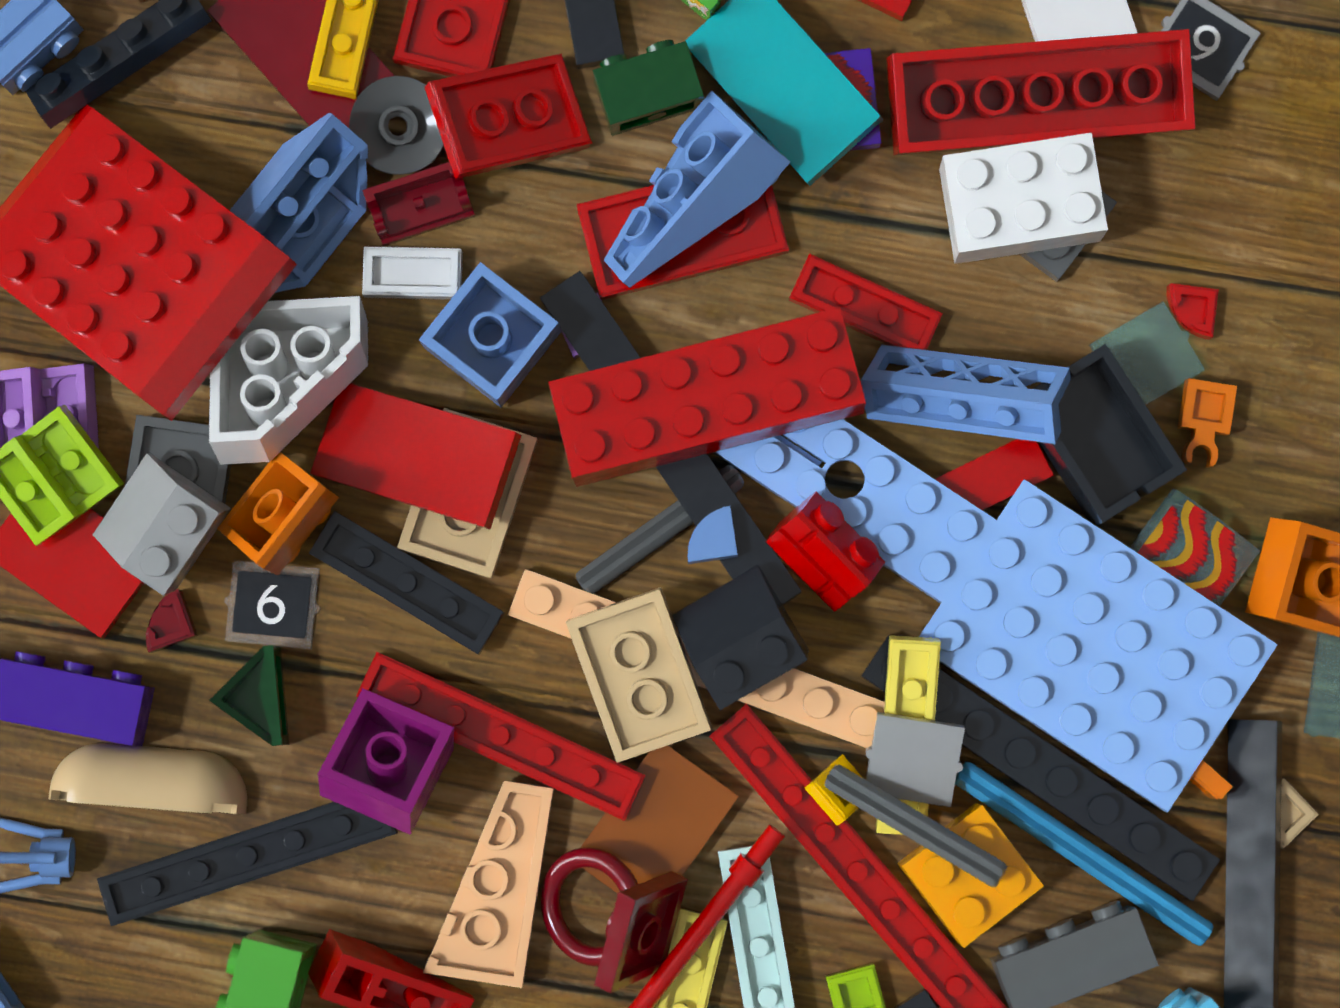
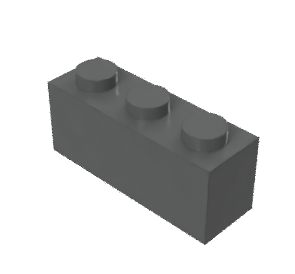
M1113 901L1091 910L1093 918L1075 925L1072 918L1046 927L1045 932L1047 936L1028 943L1026 936L999 945L1000 954L989 959L1008 1008H1050L1159 966L1137 908L1129 905L1121 907L1119 901Z

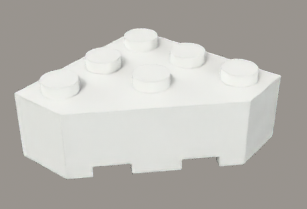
M360 296L268 301L210 373L209 443L220 465L270 462L368 366V320Z

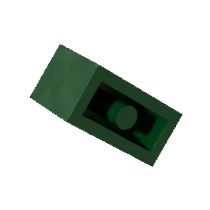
M674 40L660 41L647 47V53L629 59L627 54L615 55L603 60L600 63V68L593 70L595 87L611 136L694 111L704 100L702 88L686 41L677 44L674 43Z

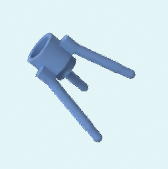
M0 817V828L41 839L40 842L31 843L29 852H0L1 864H29L30 872H39L36 875L0 882V893L43 884L61 885L62 877L71 878L73 876L76 855L73 837H63V829H45Z

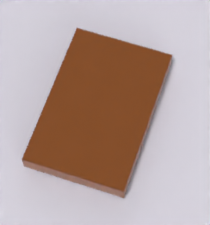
M667 745L648 752L635 770L646 775V778L627 820L623 821L605 812L580 847L598 848L613 854L630 869L638 884L671 871L683 876L739 797ZM589 867L582 868L617 894L620 892L613 880L602 871Z

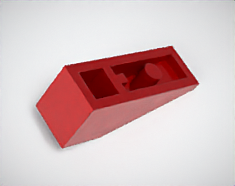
M329 929L308 971V975L321 999L348 1008H471L475 1000L471 994L432 974L423 973L424 970L371 943Z

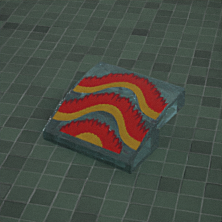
M1176 489L1170 491L1129 547L1219 607L1260 552V550L1235 530Z

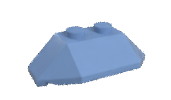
M332 113L326 114L285 142L230 210L297 264L276 292L306 286L366 211V200L362 190L367 189L366 158H368V145Z

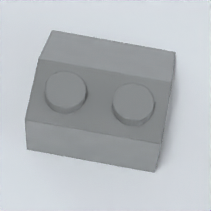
M147 453L93 533V536L123 569L165 596L177 590L231 508L151 453Z

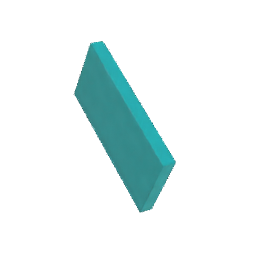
M729 0L685 40L691 53L768 140L790 161V165L809 186L883 121V118L777 0Z

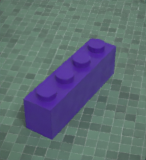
M16 651L14 660L0 658L1 721L130 746H143L155 687L141 685L143 675L113 670L111 679L92 675L94 670L92 665L64 660L63 669L44 666L45 656Z

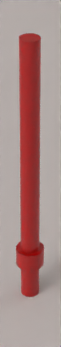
M769 824L747 854L740 853L729 868L731 875L628 1008H654L747 886L752 888L765 872L761 867L785 838L778 829Z

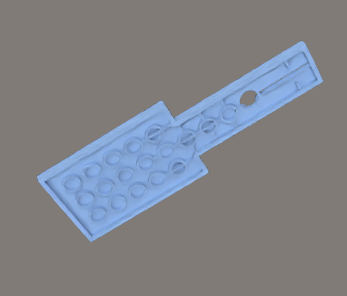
M843 419L786 433L783 436L779 435L712 452L795 508L815 491L826 501L836 504L841 509L844 520L861 537L870 539L876 545L879 556L885 561L883 566L940 603V606L919 636L940 639V663L1164 812L1170 810L1278 645L1025 479L996 520ZM798 446L802 447L803 449H805L806 451H808L809 453H811L812 455H814V456L817 457L818 459L814 458L813 456H811L810 454H808L807 452H805L804 450H802V449L799 448ZM821 461L826 463L823 468L819 467L821 465ZM840 461H850L860 467L864 474V486L856 496L842 499L834 496L827 489L825 476L833 464Z

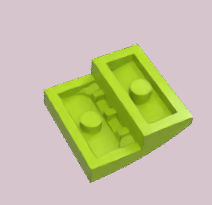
M65 404L58 406L23 434L12 438L0 447V499L36 546L59 532L124 485V482Z

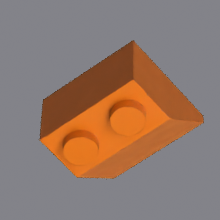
M280 452L266 465L217 529L257 565L278 576L284 567L298 556L301 546L313 530L327 519L332 506L339 497Z
M1270 517L1245 613L1340 638V533L1300 521Z

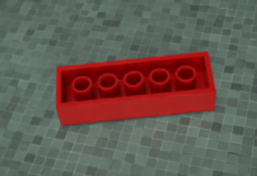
M1189 29L892 53L886 58L893 155L1001 147L1091 132L1093 139L1184 132L1195 129Z
M840 307L548 382L571 476L576 487L864 414L866 405Z

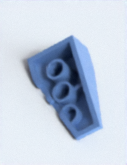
M712 90L678 129L672 140L677 149L665 170L657 167L649 180L654 185L653 191L644 206H639L632 210L604 259L618 278L629 288L757 201L768 187L777 181L781 172L790 163L776 147Z

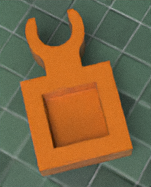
M1191 378L1184 381L1178 429L1192 431L1191 439L1185 445L1182 452L1184 464L1192 463V453L1195 447H1202L1206 450L1208 454L1206 468L1213 467L1216 464L1218 448L1214 441L1215 435H1230L1237 386Z

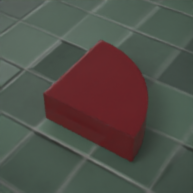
M177 589L166 595L154 610L146 630L148 653L159 651L198 636L182 590Z

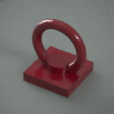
M591 847L573 849L559 857L551 865L544 878L541 890L543 920L550 937L559 949L576 962L599 967L594 985L609 993H613L654 974L667 958L688 879L671 871L638 884L630 869L613 854ZM584 867L602 871L613 880L620 891L618 892L614 910L607 922L605 945L600 947L588 945L574 936L566 925L561 911L560 896L565 880L572 872Z

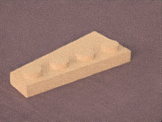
M512 781L503 782L423 973L517 988L523 987L554 788Z

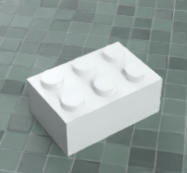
M1092 132L949 154L942 157L939 171L954 264L1100 242L1108 231Z

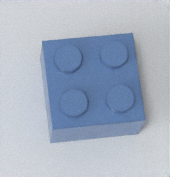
M480 262L420 337L419 341L425 350L502 408L561 333L558 321Z

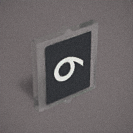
M233 560L230 596L224 599V603L228 605L225 641L312 649L315 614L321 611V607L317 604L320 569L286 565L277 576L261 568L255 562Z

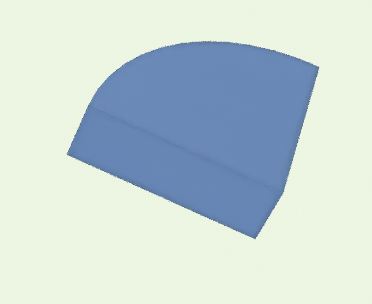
M730 506L711 512L697 525L689 541L688 564L738 557Z

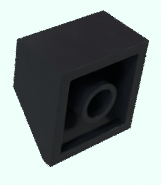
M759 565L754 566L672 614L693 666L719 710L808 660L809 649Z

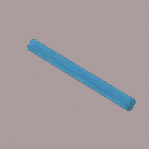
M965 762L962 765V771L957 772L955 785L1193 944L1202 946L1211 935L1214 926L1210 921L973 763Z

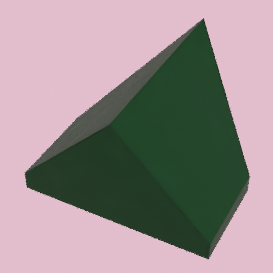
M275 645L263 646L209 701L271 746L289 745L281 647Z

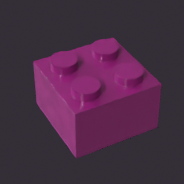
M362 689L318 772L320 796L411 835L453 752L454 727L366 689Z

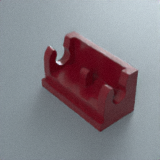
M450 162L362 190L374 220L375 230L383 247L476 217L463 178L455 179Z

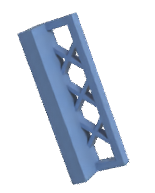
M881 345L862 377L861 384L866 401L867 419L1056 444L1061 433L1059 402L1071 380L1070 368ZM889 363L909 366L897 372L886 370ZM942 370L956 372L944 378L931 376ZM989 376L1003 378L991 384L978 382V380ZM1036 382L1051 384L1048 391L1026 388V386Z

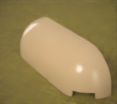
M108 743L90 744L76 749L61 761L53 774L49 790V800H67V802L198 813H247V790L241 774L227 759L207 751Z

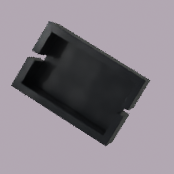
M1106 343L1068 367L1070 368L1071 380L1059 402L1061 433L1056 444L1039 442L1085 516L1095 526L1104 523L1187 470ZM1041 383L1033 389L1048 391L1051 384Z

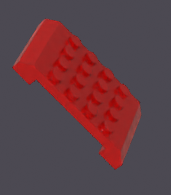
M89 105L84 106L75 114L0 207V286L170 421L175 418L297 266L289 256L263 235Z

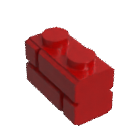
M817 491L786 515L765 541L834 612L864 590L885 564V561L879 556L876 545L870 539L861 537L844 520L841 509L833 502L826 501Z

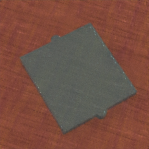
M1164 301L1089 345L1091 350L1094 351L1106 343L1145 405L1183 384L1186 379L1193 378L1205 371L1187 341L1189 333L1181 331Z

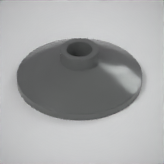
M404 76L386 77L370 84L357 97L351 110L349 129L368 145V158H366V162L375 169L395 175L413 173L429 165L443 148V142L424 88L426 86L424 83ZM400 117L406 122L407 129L403 135L396 136L389 131L388 123L392 118Z

